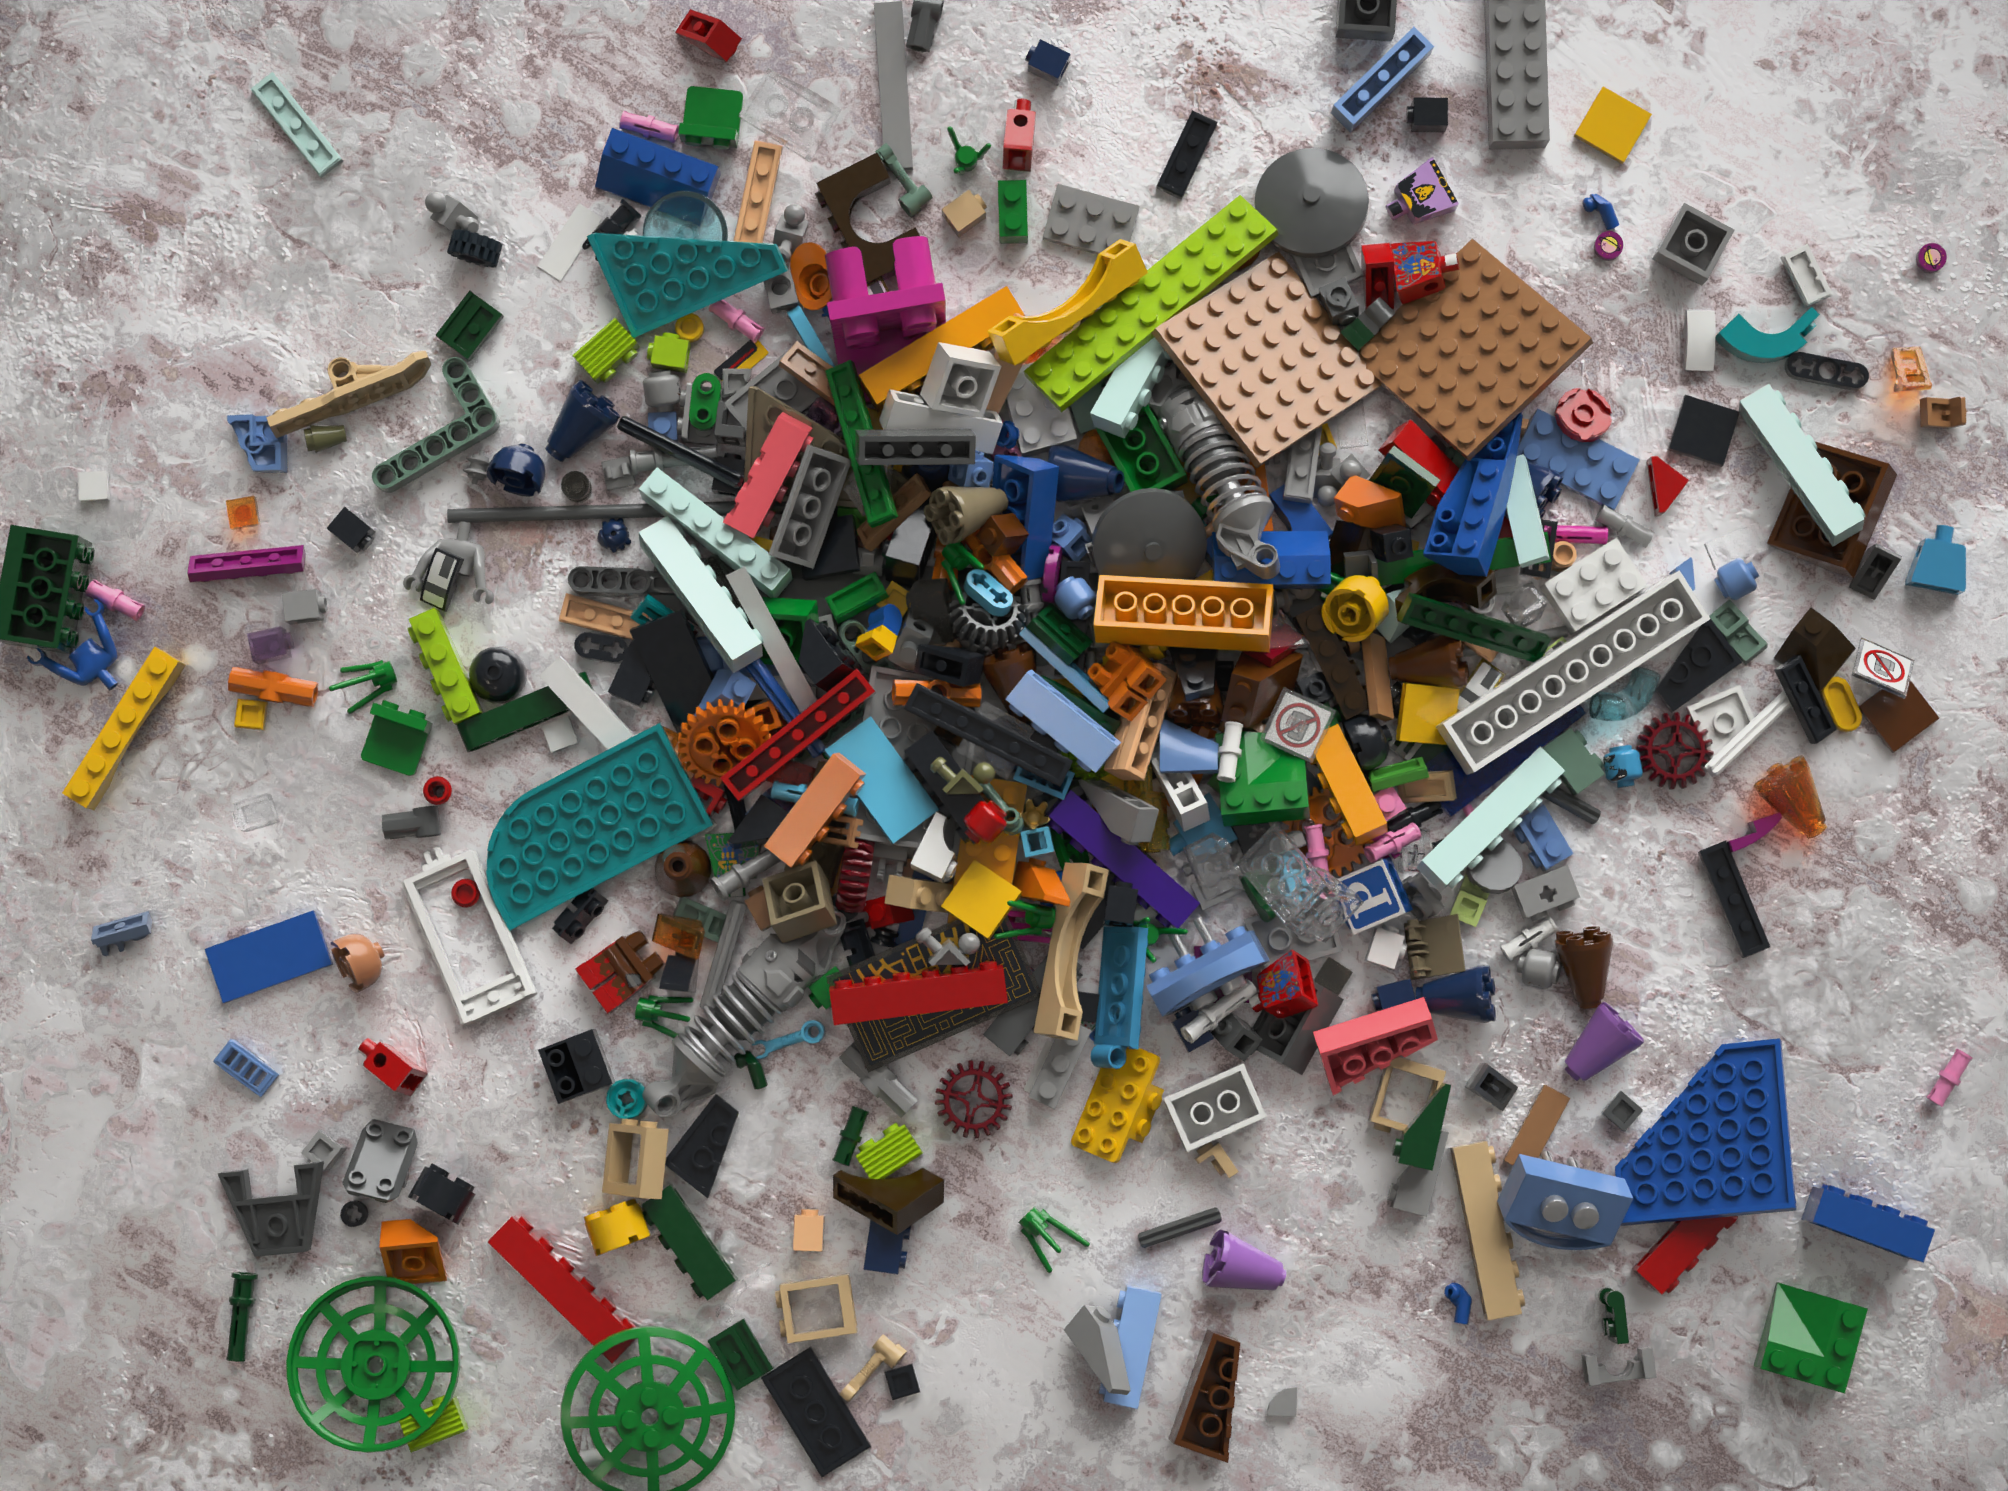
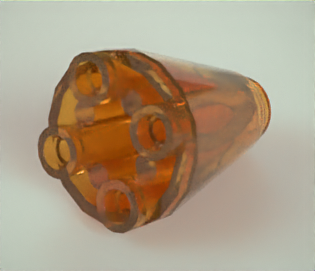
M1797 756L1785 765L1782 762H1777L1767 769L1769 775L1754 784V788L1759 796L1778 813L1780 812L1786 821L1799 833L1805 834L1808 839L1816 837L1827 828L1825 815L1810 766L1804 756Z

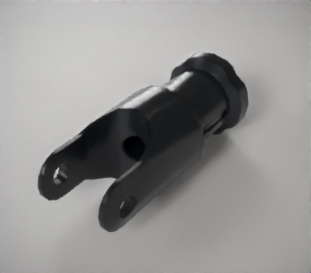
M622 199L620 207L610 217H606L592 233L623 235L628 226L636 218L640 219L641 215ZM588 238L582 245L584 250L591 246Z

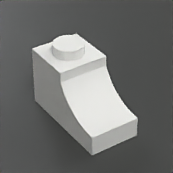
M936 812L910 864L911 869L943 883L946 877H952L958 863L954 861L955 853L947 848L944 841L947 817Z

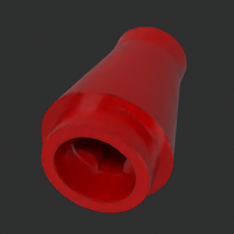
M440 776L428 779L423 787L425 799L434 805L444 804L449 800L452 793L449 781ZM443 787V796L438 797L437 790Z

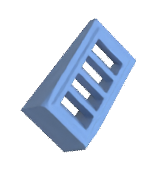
M230 1039L213 1061L259 1097L265 1094L280 1075L235 1039ZM236 1050L239 1052L230 1064L227 1063L226 1060ZM244 1057L247 1058L248 1061L242 1069L237 1071L235 1068ZM255 1064L258 1068L249 1079L246 1078L245 1075ZM263 1071L266 1072V1077L259 1086H256L254 1082Z

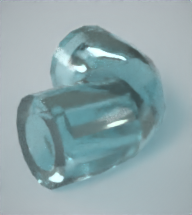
M1634 668L1628 684L1622 691L1617 693L1599 691L1591 697L1589 704L1591 718L1603 721H1623L1637 715L1650 703L1661 675L1647 668Z

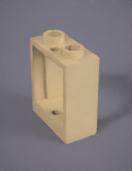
M1397 1057L1390 1062V1066L1383 1069L1368 1121L1375 1123L1374 1129L1390 1133L1391 1128L1403 1132L1408 1126L1379 1116L1393 1068L1433 1080L1427 1101L1443 1083L1446 1071Z
M621 1119V1124L609 1123L602 1193L635 1198L662 1199L669 1129L657 1128L658 1122L640 1121L639 1126V1120ZM633 1134H641L636 1184L628 1183Z
M850 1273L782 1283L779 1285L780 1291H775L777 1308H782L784 1319L779 1320L781 1337H787V1343L858 1332ZM838 1284L844 1326L795 1334L789 1291Z

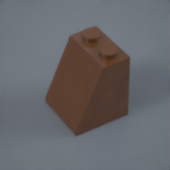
M1242 652L1231 675L1221 720L1238 722L1243 724V727L1250 728L1276 713L1285 693L1294 695L1304 654L1292 652L1273 666L1268 667Z

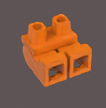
M1111 642L1105 652L1109 659L1106 664L1102 666L1098 662L1093 663L1087 673L1100 692L1108 698V705L1111 710L1132 721L1148 703L1144 696L1151 699L1167 680L1153 662L1131 644ZM1151 676H1153L1155 678V681L1150 687L1147 688V681ZM1135 698L1137 700L1136 704L1128 710L1130 700Z

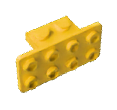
M1127 1047L1126 1062L1121 1068H1100L1072 1136L1071 1144L1107 1161L1118 1163L1129 1138L1143 1143L1144 1138L1150 1132L1151 1121L1156 1110L1161 1105L1164 1089L1151 1084L1159 1066L1160 1057L1141 1048L1129 1049Z

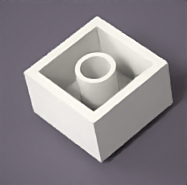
M938 342L920 395L931 409L983 418L1002 366L989 351Z

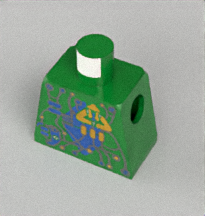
M733 833L705 834L712 869L716 878L730 871L732 865H742L760 854L761 845L734 849L728 842ZM741 887L729 894V897L746 896V888Z

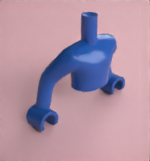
M94 599L98 604V610L95 613H91L85 607V612L92 617L104 648L99 646L92 638L82 643L68 657L74 664L76 671L48 658L46 652L40 648H36L41 654L40 660L34 662L33 658L29 655L27 659L31 664L44 666L56 675L77 685L86 686L96 678H99L108 690H112L118 685V682L107 669L117 660L118 655L114 641L102 617L105 610L104 605Z

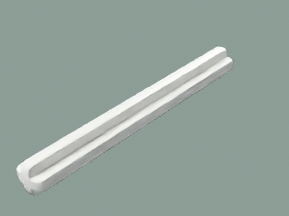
M1784 690L1705 765V770L1710 776L1716 777L1721 774L1791 706Z

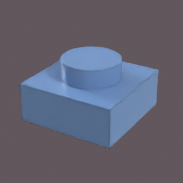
M676 411L648 413L649 428L678 441Z

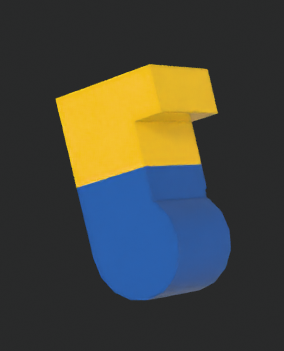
M887 604L869 614L867 632L858 636L855 643L856 647L875 661L892 654L902 624V615L900 610L893 604Z

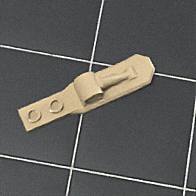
M426 351L413 352L403 361L393 366H382L381 364L357 365L354 362H350L347 358H335L329 363L327 368L333 390L316 398H307L294 407L275 411L273 415L266 417L275 437L279 438L329 417L344 415L407 390L425 377L431 366L430 359ZM342 372H348L346 376L338 378Z

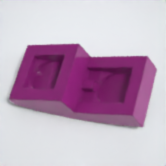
M1781 813L1748 822L1751 834L1727 841L1730 851L1735 852L1761 839L1782 819Z

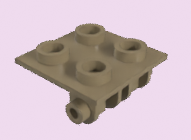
M1458 914L1426 919L1424 921L1411 919L1404 923L1411 980L1466 971Z

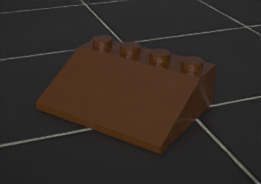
M1815 442L1817 445L1816 451L1821 458L1825 457L1830 462L1833 468L1832 474L1837 481L1842 480L1847 486L1849 498L1853 503L1857 502L1862 507L1865 513L1863 530L1832 546L1796 493L1790 488L1767 544L1818 567L1854 579L1893 487L1897 473L1889 463Z

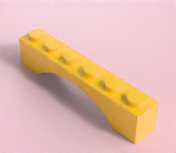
M1119 239L1099 253L1085 282L1062 305L1036 316H1008L989 329L987 332L1000 360L1012 365L1024 363L1032 353L1047 347L1051 340L1060 334L1070 331L1073 325L1081 319L1093 315L1098 307L1116 299L1117 294L1124 289L1136 285L1139 279L1148 273L1136 244Z
M157 647L152 649L62 794L87 809H96L108 790L117 767L136 733L156 705L172 688L186 664Z

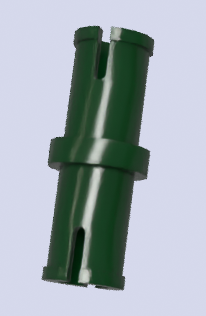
M855 1106L851 1107L844 1130L840 1131L841 1139L832 1161L850 1166L857 1142L860 1143L862 1140L860 1134L867 1115H869L868 1111Z

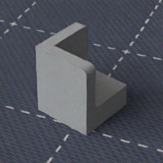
M318 1130L301 1153L312 1162L324 1161L323 1171H326L334 1166L347 1147L344 1144H338L322 1130Z

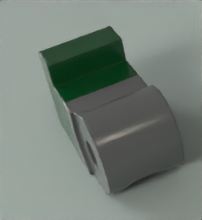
M1379 297L1340 333L1360 351L1396 313Z

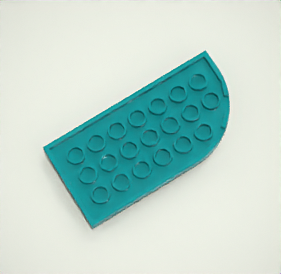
M661 723L531 789L505 810L489 840L486 875L491 896L509 931L714 825Z

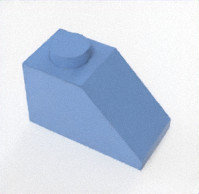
M718 669L698 707L705 711L706 702L708 701L713 707H717L718 699H721L724 706H728L730 699L733 700L734 707H738L742 702L746 705L756 683L739 671L733 673L731 669Z

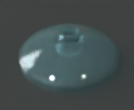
M677 191L662 197L650 208L643 224V236L728 241V227L722 211L711 199L693 191ZM686 227L691 228L693 231L691 238H687L683 234Z

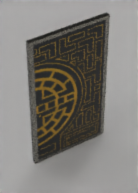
M1008 915L990 940L958 919L931 930V935L941 945L949 938L958 948L959 939L963 934L973 933L977 935L980 939L979 950L971 955L965 954L970 960L968 969L980 967L979 963L986 961H997V965L1003 964L1008 1003L849 1023L847 1026L868 1073L1040 998L1041 989L1038 986L1018 938H994V935L997 933L1014 930ZM915 937L830 974L826 978L830 986H835V982L839 980L850 979L852 984L864 982L863 978L870 976H881V980L892 979V975L895 973L910 972V976L922 975V970L938 968L939 972L951 971L950 967L956 965L932 966L928 962V958L933 952L923 943L919 944Z

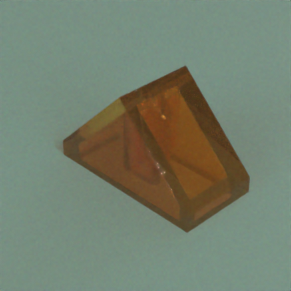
M660 913L657 914L652 941L697 960L700 956L705 930L701 920Z

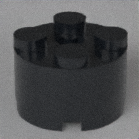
M431 1163L429 1168L425 1166L408 1198L415 1201L416 1197L419 1196L416 1202L448 1220L453 1215L452 1222L459 1225L476 1195L472 1192L475 1187L458 1177L453 1182L447 1178L450 1173Z

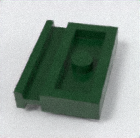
M469 290L436 333V337L470 361L504 316Z
M1052 603L1026 626L1068 666L1093 643L1087 635Z
M745 1318L708 1340L737 1391L774 1369Z

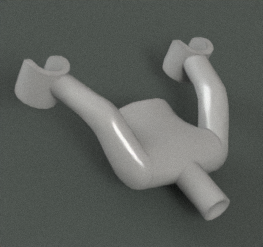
M460 522L457 539H439L420 558L413 574L404 578L403 585L405 589L410 590L411 583L416 580V591H422L424 583L422 578L437 547L464 559L458 575L470 577L472 568L474 569L476 589L473 592V598L476 602H479L481 594L485 592V602L491 604L494 600V595L489 589H486L484 548L477 543L468 541L471 524Z

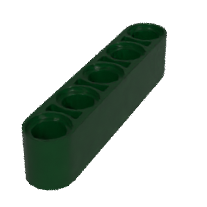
M578 673V675L593 690L587 673ZM546 686L465 720L457 725V729L466 751L472 752L571 710L549 686Z

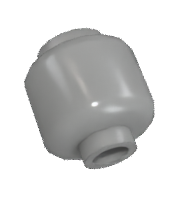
M671 370L649 372V377L643 381L646 404L649 407H656L657 412L674 410L673 405L680 402L681 387L679 377L671 374Z
M1531 949L1526 956H1520L1517 972L1522 973L1524 984L1548 989L1552 984H1557L1562 964L1558 961L1555 953Z

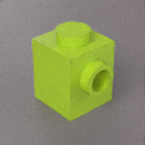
M664 332L662 336L655 335L654 343H649L647 359L651 360V365L655 369L687 373L691 350L689 340L679 339L680 336L674 333Z

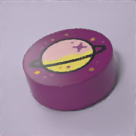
M1614 231L1602 232L1594 242L1595 254L1605 261L1614 260L1623 250V240Z
M1936 243L1924 245L1916 255L1918 267L1927 273L1937 272L1945 265L1947 260L1946 251L1941 245Z

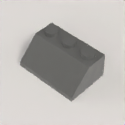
M1315 982L1317 1007L1285 1018H1277L1263 1009L1253 1026V1030L1263 1039L1256 1051L1300 1075H1303L1318 1048L1313 1032L1330 1026L1344 1000Z

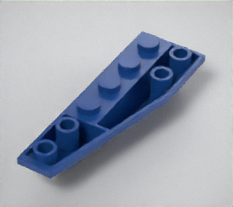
M1521 412L1470 461L1464 460L1437 506L1423 552L1424 557L1460 575L1487 577L1502 527L1513 480L1523 418Z

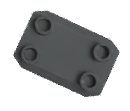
M372 1119L362 1129L342 1182L348 1194L373 1198L375 1201L382 1203L391 1202L399 1197L401 1189L406 1187L409 1177L408 1170L418 1145L415 1130Z

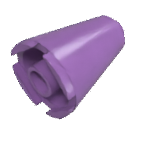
M1602 1002L1566 1057L1565 1063L1568 1066L1565 1070L1576 1081L1580 1078L1586 1081L1639 1048L1644 1043V1039L1627 1020L1624 1021L1619 1016V1013L1606 1002Z
M1218 1230L1214 1234L1209 1244L1214 1246L1211 1255H1205L1202 1269V1280L1206 1283V1286L1276 1290L1278 1286L1283 1285L1286 1278V1270L1283 1269L1282 1262L1228 1231Z

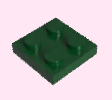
M1393 446L1369 481L1401 493L1404 514L1412 519L1440 482V479Z

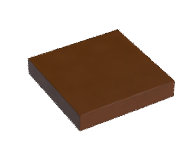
M1908 676L1904 692L1886 685L1859 706L1862 715L1892 753L1939 719L1938 715Z

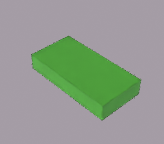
M1422 757L1367 772L1368 781L1373 792L1429 777L1428 769Z

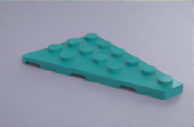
M592 233L587 236L633 338L788 271L777 244Z

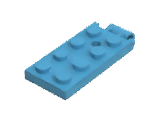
M1104 926L1098 991L1100 995L1094 1039L1096 1046L1093 1047L1090 1055L1091 1062L1096 1067L1119 1069L1126 1062V1048H1139L1148 928Z

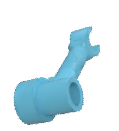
M811 1020L807 1021L800 1031L769 1041L757 1040L752 1046L758 1044L765 1046V1053L756 1057L757 1059L766 1058L770 1052L789 1045L791 1046L792 1044L803 1041L811 1044L818 1043L823 1040L826 1031L820 1021ZM813 1026L817 1027L819 1030V1034L817 1037H814L811 1034V1029Z

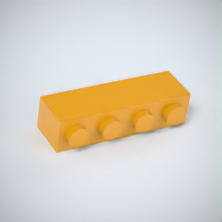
M1336 724L1325 729L1312 757L1308 758L1311 765L1316 763L1320 773L1316 774L1323 790L1328 788L1332 795V798H1329V802L1335 815L1340 813L1344 820V823H1341V827L1346 838H1353L1355 845L1358 846L1387 833V822L1339 725Z

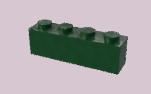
M673 1184L663 1189L662 1199H649L642 1204L644 1208L642 1213L646 1222L650 1226L655 1224L661 1233L658 1239L667 1251L670 1248L677 1256L674 1260L675 1264L683 1274L688 1272L694 1282L690 1285L699 1298L704 1296L708 1301L738 1279Z

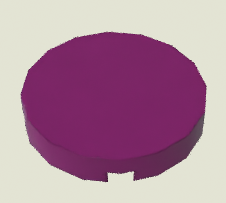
M1057 545L1049 547L1051 554H1048V557H1046L1043 584L1044 588L1048 589L1047 593H1042V600L1044 602H1055V589L1060 581L1063 549L1062 546Z

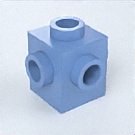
M975 450V464H950L948 480L960 487L989 488L994 474V462L985 458L983 452Z
M1063 513L1053 523L1051 545L1062 546V555L1070 561H1079L1087 553L1085 544L1092 542V539L1086 532L1088 530L1086 525L1076 517L1072 520Z

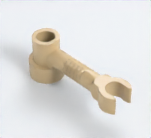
M883 1334L872 1347L876 1350V1353L839 1395L847 1402H850L868 1380L869 1376L875 1372L883 1361L893 1369L907 1351L899 1343L895 1345Z

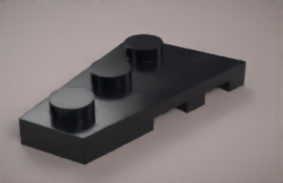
M1710 618V620L1698 628L1657 685L1655 691L1672 713L1741 664L1742 660Z
M1168 647L1186 702L1214 695L1218 649Z
M715 1094L666 1157L665 1165L706 1198L710 1196L739 1114L737 1109L718 1094Z

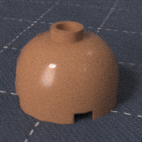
M349 934L331 942V945L335 946V948L331 949L335 963L343 978L349 977L353 983L348 986L355 993L370 987L378 980L382 971L381 958L384 957V952L378 942L372 943L369 938L361 934Z

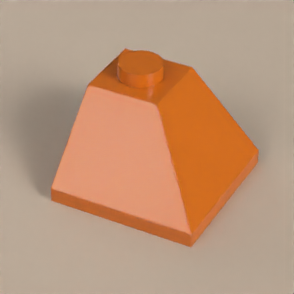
M1355 475L1346 481L1334 497L1337 516L1346 522H1353L1360 526L1374 529L1392 524L1406 527L1402 496L1399 492Z
M411 1219L381 1221L379 1248L387 1277L397 1278L411 1284L447 1281V1273L438 1237Z

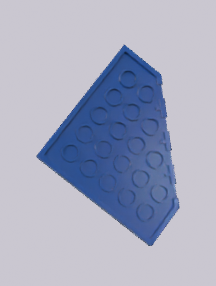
M1780 1038L1722 1044L1706 1066H1702L1688 1082V1086L1679 1097H1675L1661 1113L1662 1116L1652 1128L1649 1127L1634 1144L1635 1147L1625 1159L1622 1158L1615 1166L1616 1177L1626 1180L1633 1197L1621 1226L1797 1211L1782 1041Z

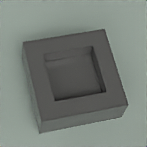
M1619 1091L1601 1113L1620 1130L1625 1132L1643 1112V1109L1625 1093Z

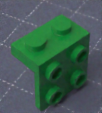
M690 86L686 94L683 123L679 124L678 134L681 142L696 147L702 146V144L713 145L714 148L723 150L730 149V147L737 148L743 94L735 90Z
M385 700L382 701L381 705L373 702L370 714L374 715L361 753L362 760L408 776L415 775L433 723L425 720L426 714L410 709L407 714L398 711L399 705Z

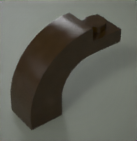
M1440 564L1421 568L1404 579L1405 590L1395 598L1396 613L1398 615L1409 592L1440 602L1447 600L1460 601L1480 609L1497 594L1495 571L1489 569L1487 577L1460 575Z

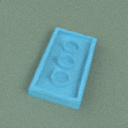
M871 716L824 750L828 758L834 753H841L866 773L862 779L865 784L856 796L891 844H894L939 810Z

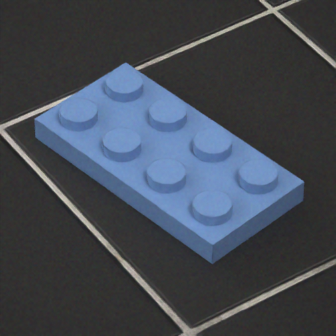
M1540 409L1536 410L1519 443L1517 456L1524 454L1527 462L1559 472L1563 476L1561 486L1601 506L1606 505L1612 510H1615L1640 460L1600 439L1593 442H1580L1571 439L1561 431L1554 416Z

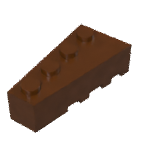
M1207 1329L1168 1438L1175 1445L1226 1463L1229 1461V1440L1232 1431L1231 1421L1235 1402V1381H1237L1240 1342L1235 1338Z

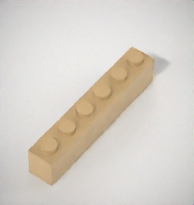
M1487 1141L1450 1147L1484 1319L1493 1320L1522 1314L1521 1307L1525 1306L1522 1289L1517 1290L1515 1278L1519 1277L1518 1265L1516 1260L1511 1261L1509 1249L1514 1248L1511 1233L1505 1232L1504 1218L1497 1202L1499 1198L1498 1192L1502 1191L1499 1175H1494L1492 1163H1496L1493 1146H1488Z

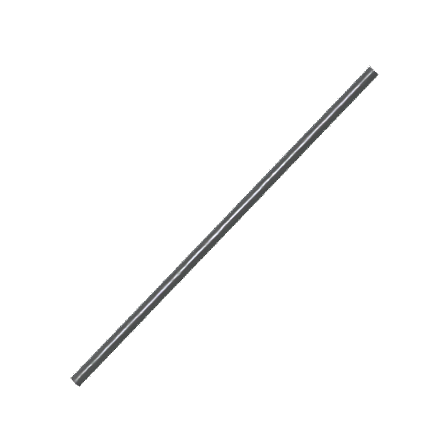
M735 501L703 502L720 516H726L736 505ZM776 501L772 511L776 514H783L787 502L782 501L779 503ZM648 503L447 509L448 523L665 517ZM835 506L833 513H837L838 506Z

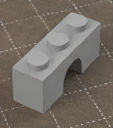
M1080 1025L1078 1041L1055 1039L1030 1092V1098L1053 1109L1056 1108L1092 1030Z

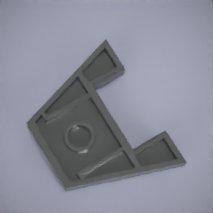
M324 1161L294 1165L297 1193L252 1198L248 1169L217 1173L254 1257L300 1253L311 1250Z

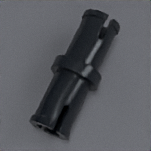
M1425 802L1415 808L1411 806L1405 809V813L1390 821H1386L1388 832H1396L1410 823H1415L1418 828L1421 827V823L1443 813L1440 802Z

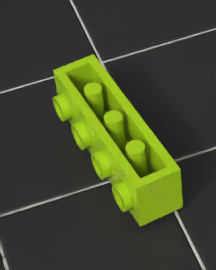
M434 607L409 618L411 627L407 628L414 644L419 642L422 649L419 658L425 670L430 668L434 679H431L430 683L437 696L441 694L445 705L441 706L447 721H453L455 725H458L465 720L484 713L440 611Z

